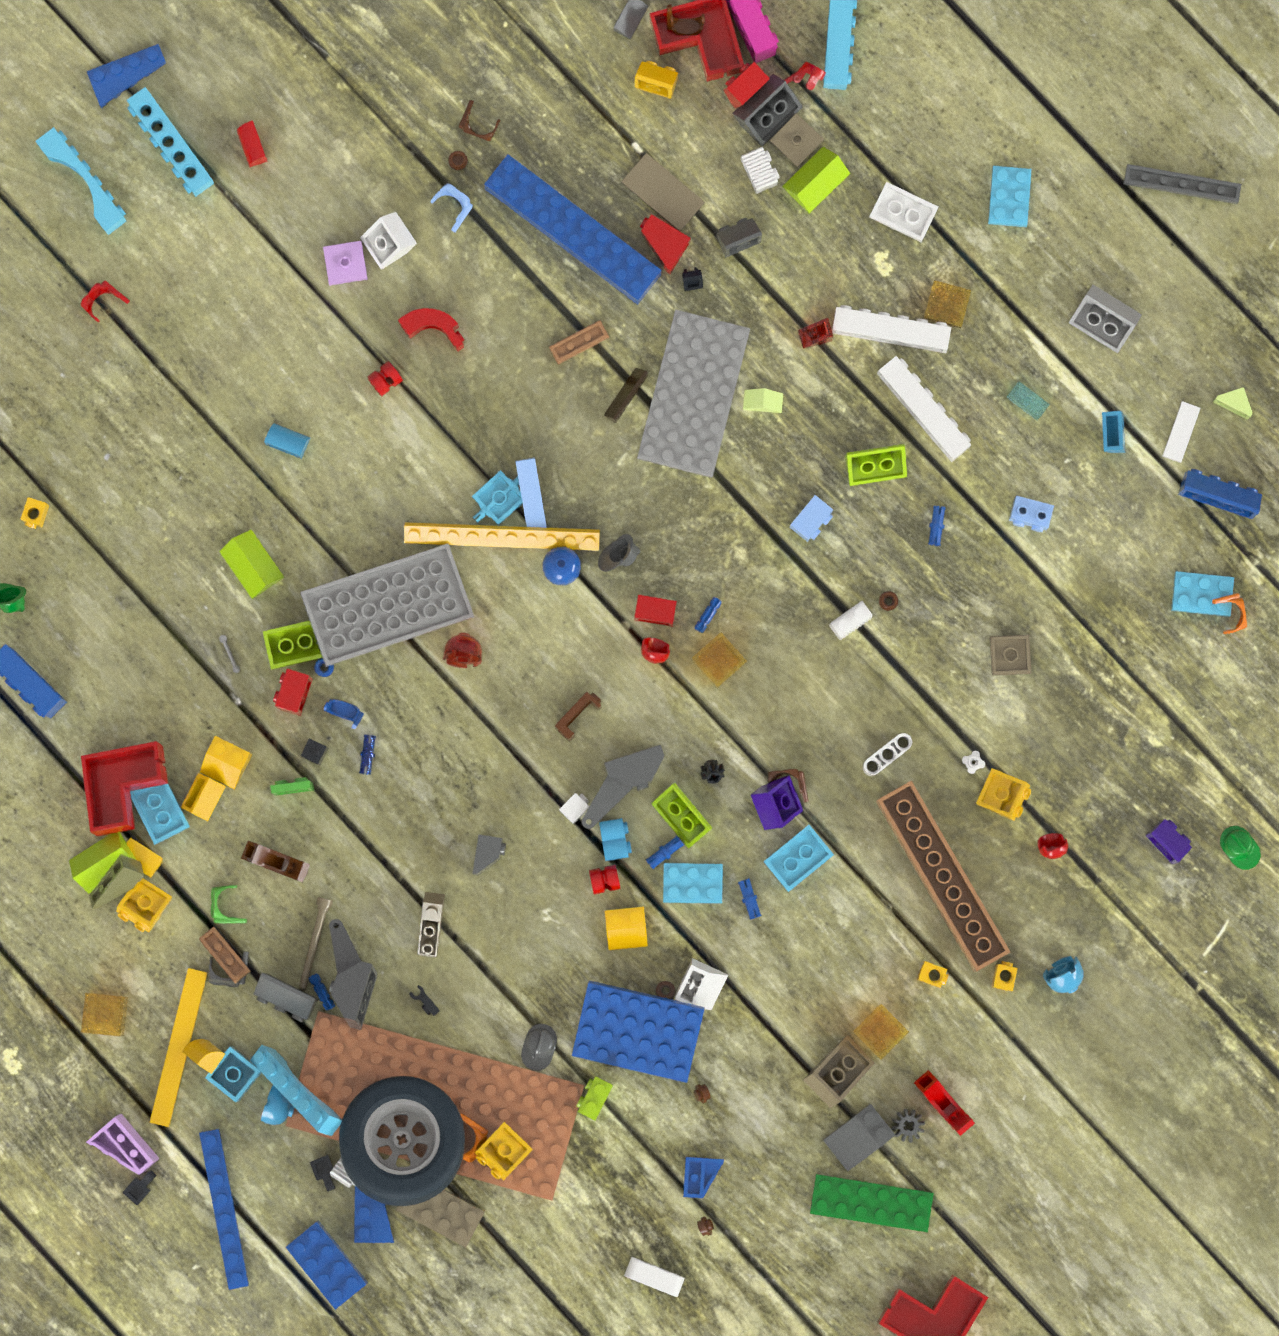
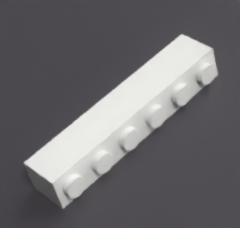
M846 305L836 307L832 327L833 334L941 353L947 352L951 327H948L946 323L936 322V324H931L925 319L914 321L909 320V317L903 315L891 317L886 312L874 314L868 309H859L857 311L852 310V307Z
M895 356L878 370L877 375L952 463L970 448V438L966 433H961L957 429L958 424L952 417H947L944 413L946 412L945 408L939 402L936 404L932 399L933 394L928 388L924 389L920 385L921 380L915 373L911 374L909 372L907 363L902 358L898 359Z

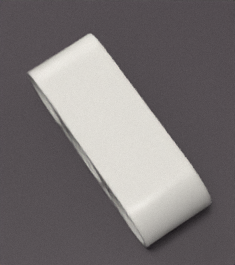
M901 733L863 763L864 773L868 776H874L911 747V737L906 733ZM899 738L907 739V747L901 748L898 745ZM883 750H890L893 755L892 759H884L882 756ZM868 762L876 763L877 770L875 772H870L867 769Z
M631 1257L624 1274L627 1278L678 1297L685 1279L682 1276Z

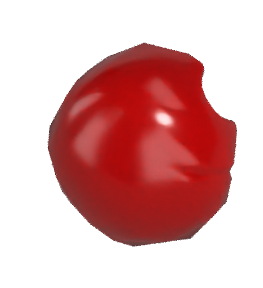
M644 638L641 645V654L650 663H663L670 654L669 644L657 638Z
M1060 833L1045 834L1037 840L1039 852L1045 858L1058 859L1067 853V839L1064 840L1063 835Z

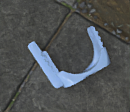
M447 183L433 196L430 202L433 204L441 196H452L460 202L462 211L457 216L456 223L451 229L453 232H456L473 205L470 203L468 196Z

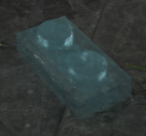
M1018 382L1006 397L1037 421L1050 405L1021 382Z

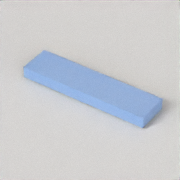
M535 457L517 460L516 467L527 527L547 528Z

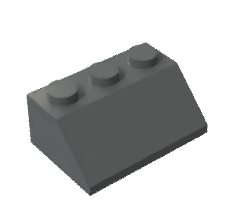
M774 74L769 77L770 79L751 98L732 113L740 126L760 146H763L803 108L786 81Z
M267 973L261 974L254 991V995L258 996L256 1000L266 1005L270 1002L275 1005L274 1009L282 1013L288 1011L293 1014L292 1018L300 1022L303 1019L309 1020L319 1000Z

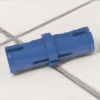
M933 506L932 523L929 524L931 530L928 545L941 546L942 529L945 527L943 520L946 507L941 506L939 508L940 506Z
M675 836L664 846L658 847L659 850L645 860L654 869L665 859H670V855L683 847L684 844L679 840L678 836Z
M750 878L738 882L744 898L742 902L746 905L749 919L762 916L756 901L758 898L757 895H754Z

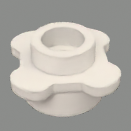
M973 751L971 755L962 758V763L966 765L967 771L970 774H974L977 769L985 767V762L981 760L978 751Z

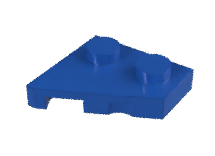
M686 1157L683 1197L704 1198L723 1165L724 1159Z

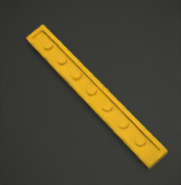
M191 968L187 970L149 1123L170 1127L187 1056L182 1051L192 1039L208 975L207 972Z

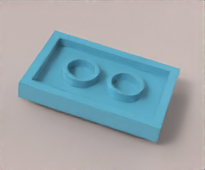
M992 167L988 224L1027 227L1032 169Z
M1176 571L1171 611L1230 617L1232 602L1213 604L1212 600L1233 594L1234 577Z
M169 784L130 791L131 799L154 845L190 827Z
M808 825L767 858L764 863L789 892L834 854L814 829Z
M664 863L663 903L722 904L723 864Z

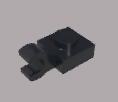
M417 986L420 990V995L415 996L412 992L409 993L412 999L421 1000L423 1003L421 1007L428 1015L432 1013L435 1016L440 1012V1009L425 993L422 986Z
M329 1155L311 1161L310 1165L316 1180L323 1179L327 1192L334 1190L335 1186L330 1176L333 1165Z
M150 1170L142 1180L136 1177L122 1193L138 1206L151 1191L148 1185L157 1175Z

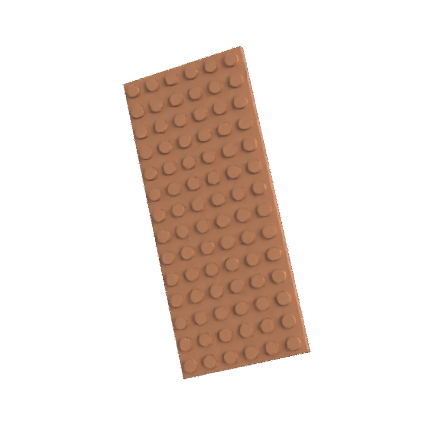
M318 1011L299 1081L317 1098L332 1108L341 1119L352 1100L363 1089L374 1082L395 1076H410L426 1080L443 1090L455 1103L460 1114L462 1113L488 1131L487 1138L505 1122L533 1149L504 1181L501 1178L498 1180L493 1177L490 1172L492 1169L487 1164L485 1166L481 1165L477 1159L471 1163L462 1159L457 1172L458 1175L553 1201L578 1110L576 1105L582 1096L584 1085L367 1024H363L361 1030L350 1028L345 1018ZM296 1108L292 1117L288 1116L287 1127L339 1141L340 1126L332 1136L317 1132ZM406 1115L394 1117L397 1127L406 1126L408 1121ZM463 1121L465 1131L464 1153H467L473 1148L476 1135L474 1130ZM421 1122L416 1123L412 1128L415 1136L425 1135L427 1132ZM381 1125L377 1132L379 1138H388L391 1134V1130L386 1125ZM402 1137V1139H398L399 1145H402V1143H407L405 1141V1137ZM416 1144L413 1152L422 1158L428 1147L425 1144ZM383 1146L377 1150L383 1154H392L389 1146ZM407 1155L398 1156V1158L410 1161Z

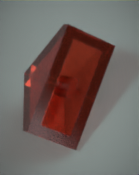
M829 318L798 330L803 349L829 343L833 340Z

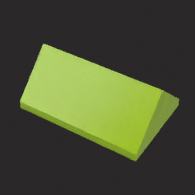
M822 147L782 187L810 214L850 175V172L837 154Z
M905 444L847 452L845 455L850 486L907 477Z
M252 530L232 538L219 551L252 599L284 578Z
M310 620L262 631L271 670L322 658Z
M673 783L651 803L688 849L712 830L711 825L676 783Z
M118 832L109 834L69 860L72 878L90 894L120 855L135 860L136 858L127 846L121 833Z

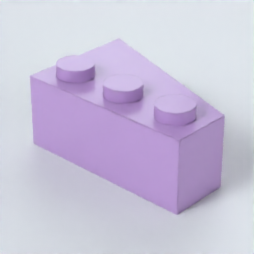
M122 1114L115 1116L86 1142L100 1149L102 1153L116 1159L120 1164L138 1175L145 1172L159 1160V1157Z

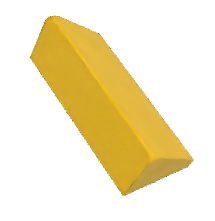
M129 838L126 843L136 860L141 862L143 873L152 878L162 864L163 858L134 839Z

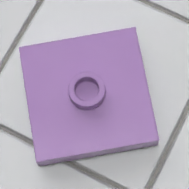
M361 241L323 247L329 286L368 280Z

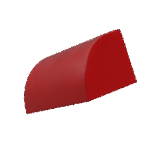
M253 120L241 125L236 131L249 168L267 162Z
M638 595L634 621L673 627L677 601Z

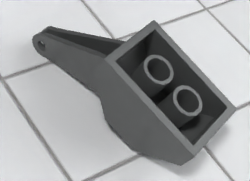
M661 745L604 763L607 777L582 819V825L586 829L593 828L632 789L637 788V791L649 788L648 784L652 783L664 759ZM587 819H590V820L592 821V823H591V824H587V823H586V820H587Z
M334 919L329 923L337 975L335 981H332L330 984L329 992H331L349 1027L361 1030L378 974L373 964L360 960L343 923L339 919Z

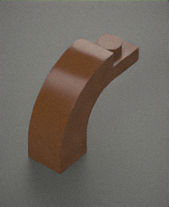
M249 840L241 857L243 860L302 883L310 866L306 862Z

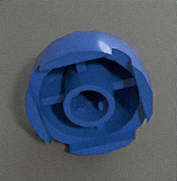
M556 547L545 555L542 562L543 573L552 584L566 586L578 578L581 570V561L572 549Z

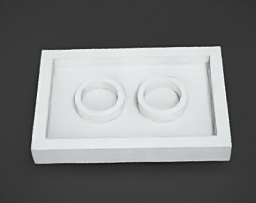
M886 182L869 218L922 242L938 210V206Z

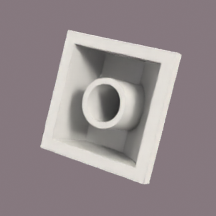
M396 212L380 217L360 237L380 269H384L407 254L417 244Z

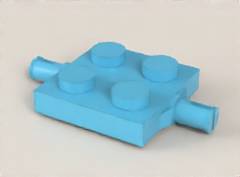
M500 470L472 496L481 509L472 517L477 523L485 516H488L499 526L523 504L518 487V476L512 480L506 477Z

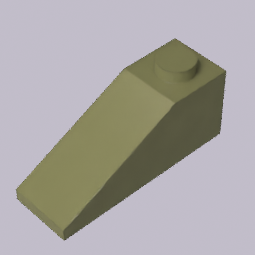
M120 855L89 895L92 909L96 910L133 889L142 880L144 875L141 862Z

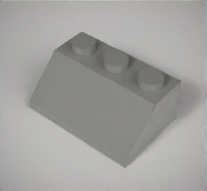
M1092 284L1070 319L1069 324L1118 353L1142 314Z

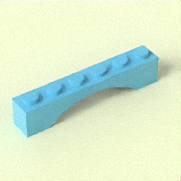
M53 127L35 142L50 161L70 167L86 181L93 198L94 217L108 235L126 222L124 218L126 213L120 205L116 207L113 204L114 198L108 190L105 192L100 187L102 182L96 175L92 177L88 172L91 168L85 160L81 162L77 158L79 153L74 146L71 145L69 147L65 141L68 139L61 130L57 132Z
M261 1045L250 1061L317 1132L332 1136L341 1125L342 1119L332 1108L317 1098L295 1077L289 1069L287 1061L275 1049Z

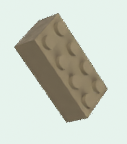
M446 1189L423 1203L397 1206L396 1211L465 1248L485 1213V1210Z

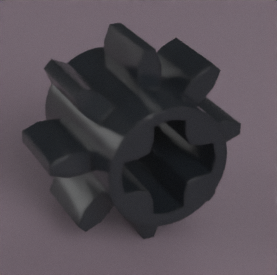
M708 760L704 763V766H701L702 780L707 779L708 784L718 783L721 778L725 777L723 763L718 765L717 760Z

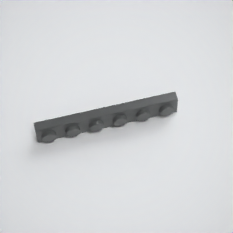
M1130 164L1126 166L1123 183L1129 186L1232 204L1239 203L1242 185Z

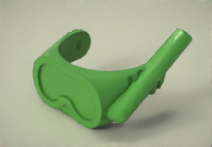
M237 885L212 887L211 917L214 918V923H247V919L226 917L219 911L217 906L219 894L227 888H237Z

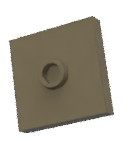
M796 113L770 140V143L798 168L824 141V138Z
M1029 635L990 636L992 676L1031 674Z

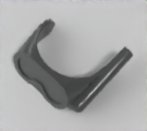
M244 951L242 961L247 966L249 952ZM210 957L209 983L228 987H239V984H245L246 976L236 984L231 978L217 976L212 970L213 957Z

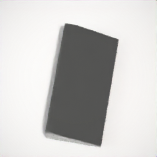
M628 0L614 25V31L631 40L649 6L641 0Z

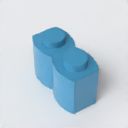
M622 818L599 822L605 861L628 858V853H632L630 841L626 842L625 834L629 833L627 822H623Z

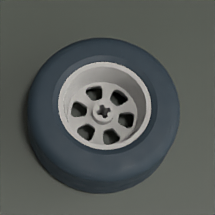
M410 1076L385 1078L363 1089L346 1109L339 1131L340 1155L345 1171L351 1181L361 1192L373 1200L393 1206H410L423 1203L441 1193L451 1183L460 1168L465 1147V1131L462 1117L451 1098L431 1082ZM406 1115L408 1117L406 1126L397 1127L394 1117ZM421 1122L427 1131L425 1135H414L412 1128L416 1123ZM381 1125H386L391 1130L388 1138H379L377 1136ZM402 1137H405V1141L407 1143H402V1145H399L398 1139H402ZM416 1144H425L428 1147L422 1158L413 1152ZM389 1146L392 1154L388 1159L383 1160L377 1151L378 1148ZM407 1155L411 1163L410 1166L397 1167L398 1156Z

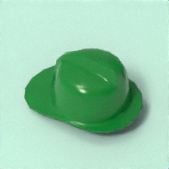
M0 583V609L4 613L24 611V596L27 591L25 587Z
M1230 826L1222 832L1220 846L1237 868L1249 870L1259 863L1261 858L1260 848L1247 830L1240 826Z

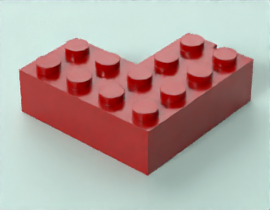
M696 0L672 7V15L675 18L692 19L704 14L705 23L702 32L698 35H676L672 30H667V8L649 13V20L659 56L697 46L707 82L723 78L724 73L727 76L741 73L739 69L744 65L726 0Z
M154 741L81 756L90 832L96 836L135 829L130 791L168 784L166 767L163 765L165 763L164 750L160 743Z
M952 1275L932 1309L897 1288L889 1301L891 1307L888 1308L886 1306L877 1322L898 1336H966L989 1297Z

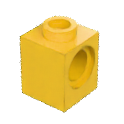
M28 497L21 516L25 526L36 529L37 526L42 528L49 505ZM38 510V517L31 519V511Z
M923 961L917 980L941 988V985L945 986L949 974H946L947 969ZM933 969L939 973V978L936 981H932L929 978V972Z
M1002 961L1001 964H996L992 988L1013 991L1018 968L1013 967V963ZM1003 970L1008 971L1010 974V978L1006 982L1000 978V973Z

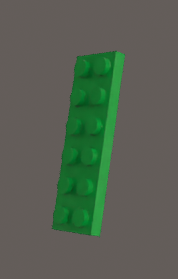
M816 1174L810 1214L928 1233L934 1193Z

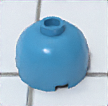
M1071 956L1057 960L1051 964L1054 968L1050 971L1047 969L1044 971L1043 977L1047 985L1058 993L1075 992L1084 977L1080 961L1077 957L1072 959Z
M272 1085L261 1121L270 1125H279L285 1122L288 1116L292 1117L295 1107Z

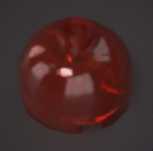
M459 633V635L453 636L446 642L443 660L446 659L448 665L457 668H467L466 664H473V667H477L482 662V647L479 641L470 636V634Z

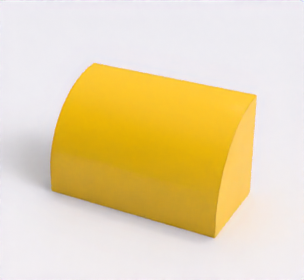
M198 773L180 808L208 821L226 786Z
M196 1039L187 1044L182 1051L193 1062L211 1074L225 1055L224 1052L206 1039Z

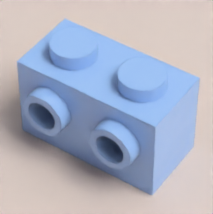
M814 495L791 523L790 528L807 542L810 539L815 540L821 532L819 530L820 526L823 523L827 525L832 519L831 513L833 509Z
M1016 496L1013 501L1009 521H1012L1013 525L1018 527L1027 525L1032 527L1031 530L1043 532V530L1049 528L1054 505Z

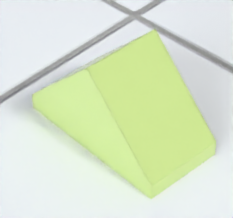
M1244 387L1218 395L1213 403L1247 420L1252 415Z
M765 388L745 390L743 410L782 413L783 393Z

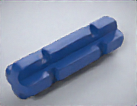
M712 598L709 603L710 606H707L700 617V622L698 621L695 625V629L698 632L704 633L707 628L706 625H709L717 612L716 609H719L722 604L720 599Z
M319 974L310 976L309 981L311 985H314V990L320 1001L323 1002L324 1009L328 1011L334 1008L335 1004L332 999L330 1000V995L325 985L321 983Z

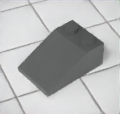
M869 1103L823 1141L844 1168L849 1171L893 1138L895 1134Z

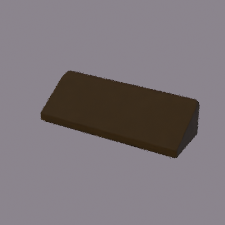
M639 368L634 369L605 412L604 416L617 423L648 377L647 371Z

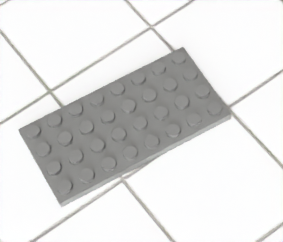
M675 309L637 459L710 478L713 477L751 328Z
M449 544L300 592L326 667L474 618Z

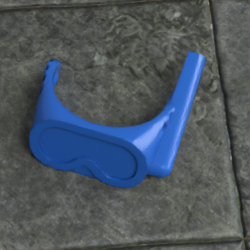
M330 699L324 707V711L332 715L353 721V729L357 728L364 716V713L357 706L338 699Z

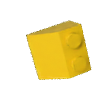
M642 61L635 75V88L671 99L678 80V72H675L676 70L672 67L665 66V68L657 66L655 62Z
M215 736L206 752L200 773L236 789L253 754Z
M644 907L605 911L609 950L648 946Z

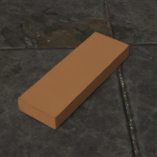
M599 320L549 346V349L559 365L609 338V335Z
M215 927L199 938L200 942L235 984L251 972Z

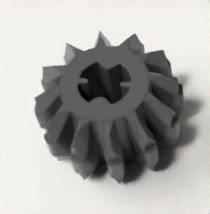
M904 1109V1116L897 1112L896 1114L900 1119H892L893 1122L898 1123V1126H892L891 1129H899L895 1133V1137L903 1134L901 1137L903 1142L906 1140V1136H908L910 1143L913 1142L912 1135L916 1139H920V1136L916 1133L917 1131L924 1133V1130L919 1128V1126L925 1125V1122H918L922 1117L921 1114L914 1118L916 1112L914 1109H912L910 1116L908 1115V1110ZM905 1121L913 1122V1125H911L913 1128L911 1130H904L903 1126H905Z

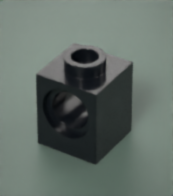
M309 738L301 757L320 766L329 748Z

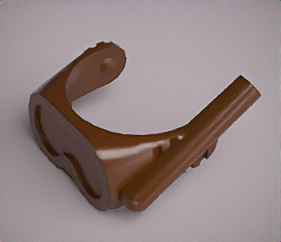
M672 4L667 5V30H672L676 35H698L702 32L705 23L704 14L692 19L675 18L672 15Z
M470 100L459 123V128L463 129L465 133L491 141L501 120H497L492 132L485 135L477 134L471 129L469 124V116L474 101Z
M787 769L768 772V783L775 781L782 775L795 777L798 780L800 794H802L804 803L809 801L803 771Z

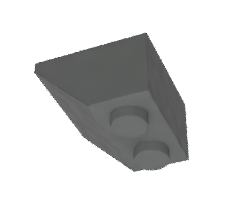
M743 218L732 227L726 225L719 229L716 237L725 258L761 243L762 233L753 218Z
M478 834L473 875H480L499 861L501 855L505 856L506 843H503L502 838Z

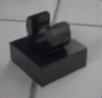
M694 267V271L687 272V269H684L682 273L684 291L702 289L703 278L701 270Z

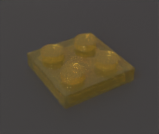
M934 280L924 319L961 328L971 290Z

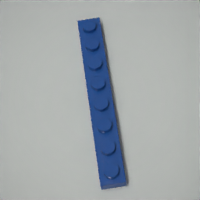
M220 1129L201 1132L199 1135L228 1288L232 1290L249 1286Z

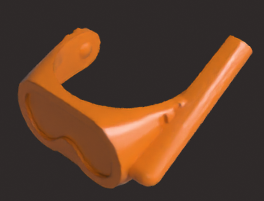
M1239 593L1212 600L1213 604L1233 602L1240 609V620L1236 628L1225 630L1223 634H1230L1247 628L1245 605Z
M461 1113L462 1120L474 1130L476 1135L473 1148L463 1155V1160L471 1163L477 1157L475 1152L488 1139L486 1137L488 1131Z

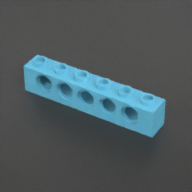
M144 87L127 99L129 104L127 109L133 117L137 115L140 119L138 124L144 132L148 131L151 137L149 139L154 147L159 146L163 151L160 155L165 162H171L173 165L171 170L177 178L181 177L185 183L182 185L188 194L192 192L196 197L214 184L212 178L147 88ZM145 109H151V114L148 116H143L142 112ZM156 124L163 125L160 131H154L153 127ZM168 139L174 141L170 147L164 146L165 141ZM178 155L185 156L182 162H176L175 158ZM190 170L196 171L195 176L192 178L186 176Z

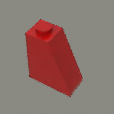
M651 214L649 218L645 217L640 225V228H642L641 235L666 272L671 274L690 244L691 238Z

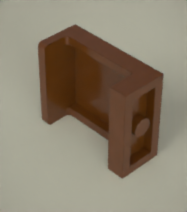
M586 692L555 725V729L570 742L575 735L568 726L589 704H592L599 711L602 708L600 704L601 699L593 692L591 694Z

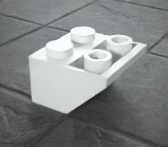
M692 958L676 991L675 1000L712 1010L728 974Z

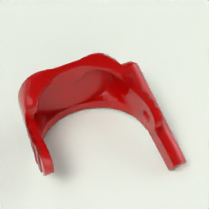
M806 61L797 72L784 80L787 84L791 81L800 83L807 73L810 77L806 83V88L813 90L818 80L822 81L826 72Z
M107 281L96 283L81 301V307L98 323L100 320L92 313L93 302L98 296L109 293L120 298L126 304L130 302L128 298Z

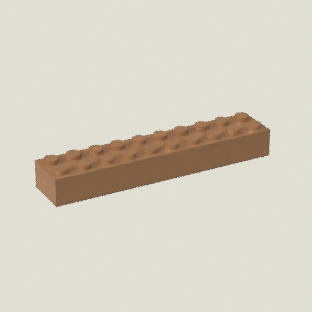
M912 780L878 799L876 803L973 971L977 972L1010 953L1009 948Z

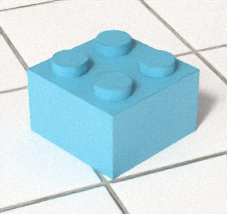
M230 1046L213 1073L209 1072L205 1078L233 1101L239 1102L262 1072L247 1057L233 1046Z

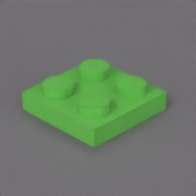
M306 777L296 778L293 783H288L287 780L275 781V785H270L271 793L275 796L314 791L313 782L306 779Z

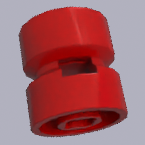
M389 361L380 366V371H374L367 376V379L381 397L390 391L391 386L396 387L403 381L400 374Z
M616 864L606 866L604 870L600 868L589 870L594 895L604 893L606 889L609 891L621 889Z

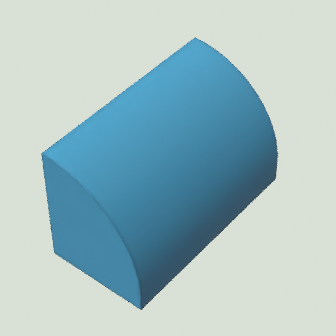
M1122 411L1102 412L1104 452L1126 453L1124 414Z
M274 423L269 429L264 443L267 446L302 459L310 437Z

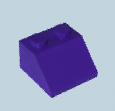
M790 775L765 784L751 794L764 830L783 828L803 811Z
M1163 819L1145 836L1171 864L1180 862L1191 850V841L1184 834L1180 835L1176 831L1177 826L1170 819L1168 821Z

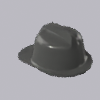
M623 534L602 551L598 559V567L600 570L607 572L615 569L617 566H630L640 553V548L633 543L631 535Z
M537 1024L529 1029L521 1053L522 1061L527 1068L533 1071H540L549 1066L557 1044L556 1032L552 1027L546 1024Z

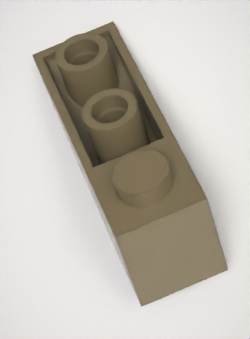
M425 892L417 955L437 957L445 894Z

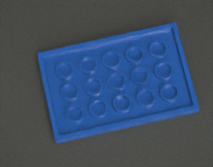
M589 980L572 1056L687 1083L705 1007Z

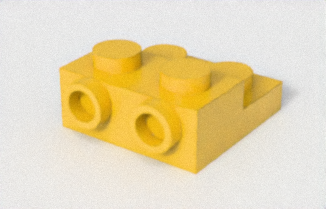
M992 768L976 804L1015 821L1016 817L1019 818L1022 815L1023 807L1021 805L1024 799L1028 800L1030 797V785L1023 780Z
M142 878L133 889L126 893L118 904L116 912H118V917L123 921L127 922L130 920L135 923L134 926L137 930L150 932L172 900V896Z
M504 1122L475 1154L477 1155V1161L481 1165L485 1166L487 1164L492 1169L490 1172L493 1177L498 1180L501 1178L504 1181L533 1149Z

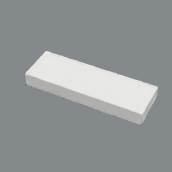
M1181 402L1162 457L1179 463L1182 462L1200 411L1199 407Z

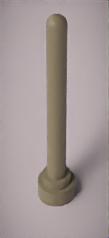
M321 897L317 899L316 905H318L317 909L319 910L299 984L301 991L307 988L326 911L328 912L329 908L332 907L333 900Z

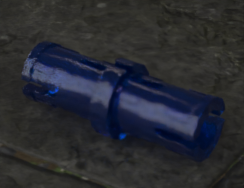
M364 735L363 750L360 752L362 757L359 774H364L365 766L367 767L366 775L372 774L376 736L371 735L370 743H368L369 735Z

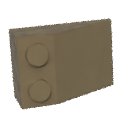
M847 1035L811 1070L803 1081L829 1108H832L843 1100L875 1063Z

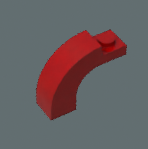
M421 308L413 310L398 319L399 325L410 339L423 330L437 329L447 336L457 351L464 348L462 343L464 338L459 331L454 332L459 328L458 323L443 311L433 308Z
M929 1070L914 1082L923 1096L959 1136L975 1124L972 1118L956 1103Z

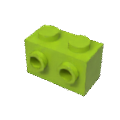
M595 1076L594 1080L590 1078L585 1087L588 1090L586 1096H581L576 1105L579 1108L578 1113L596 1121L613 1084Z

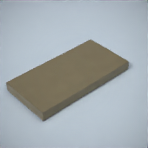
M647 153L621 181L625 187L680 232L705 204L700 197Z

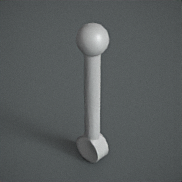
M221 635L219 641L223 643L233 665V672L238 673L240 667L236 664L229 649L227 637Z

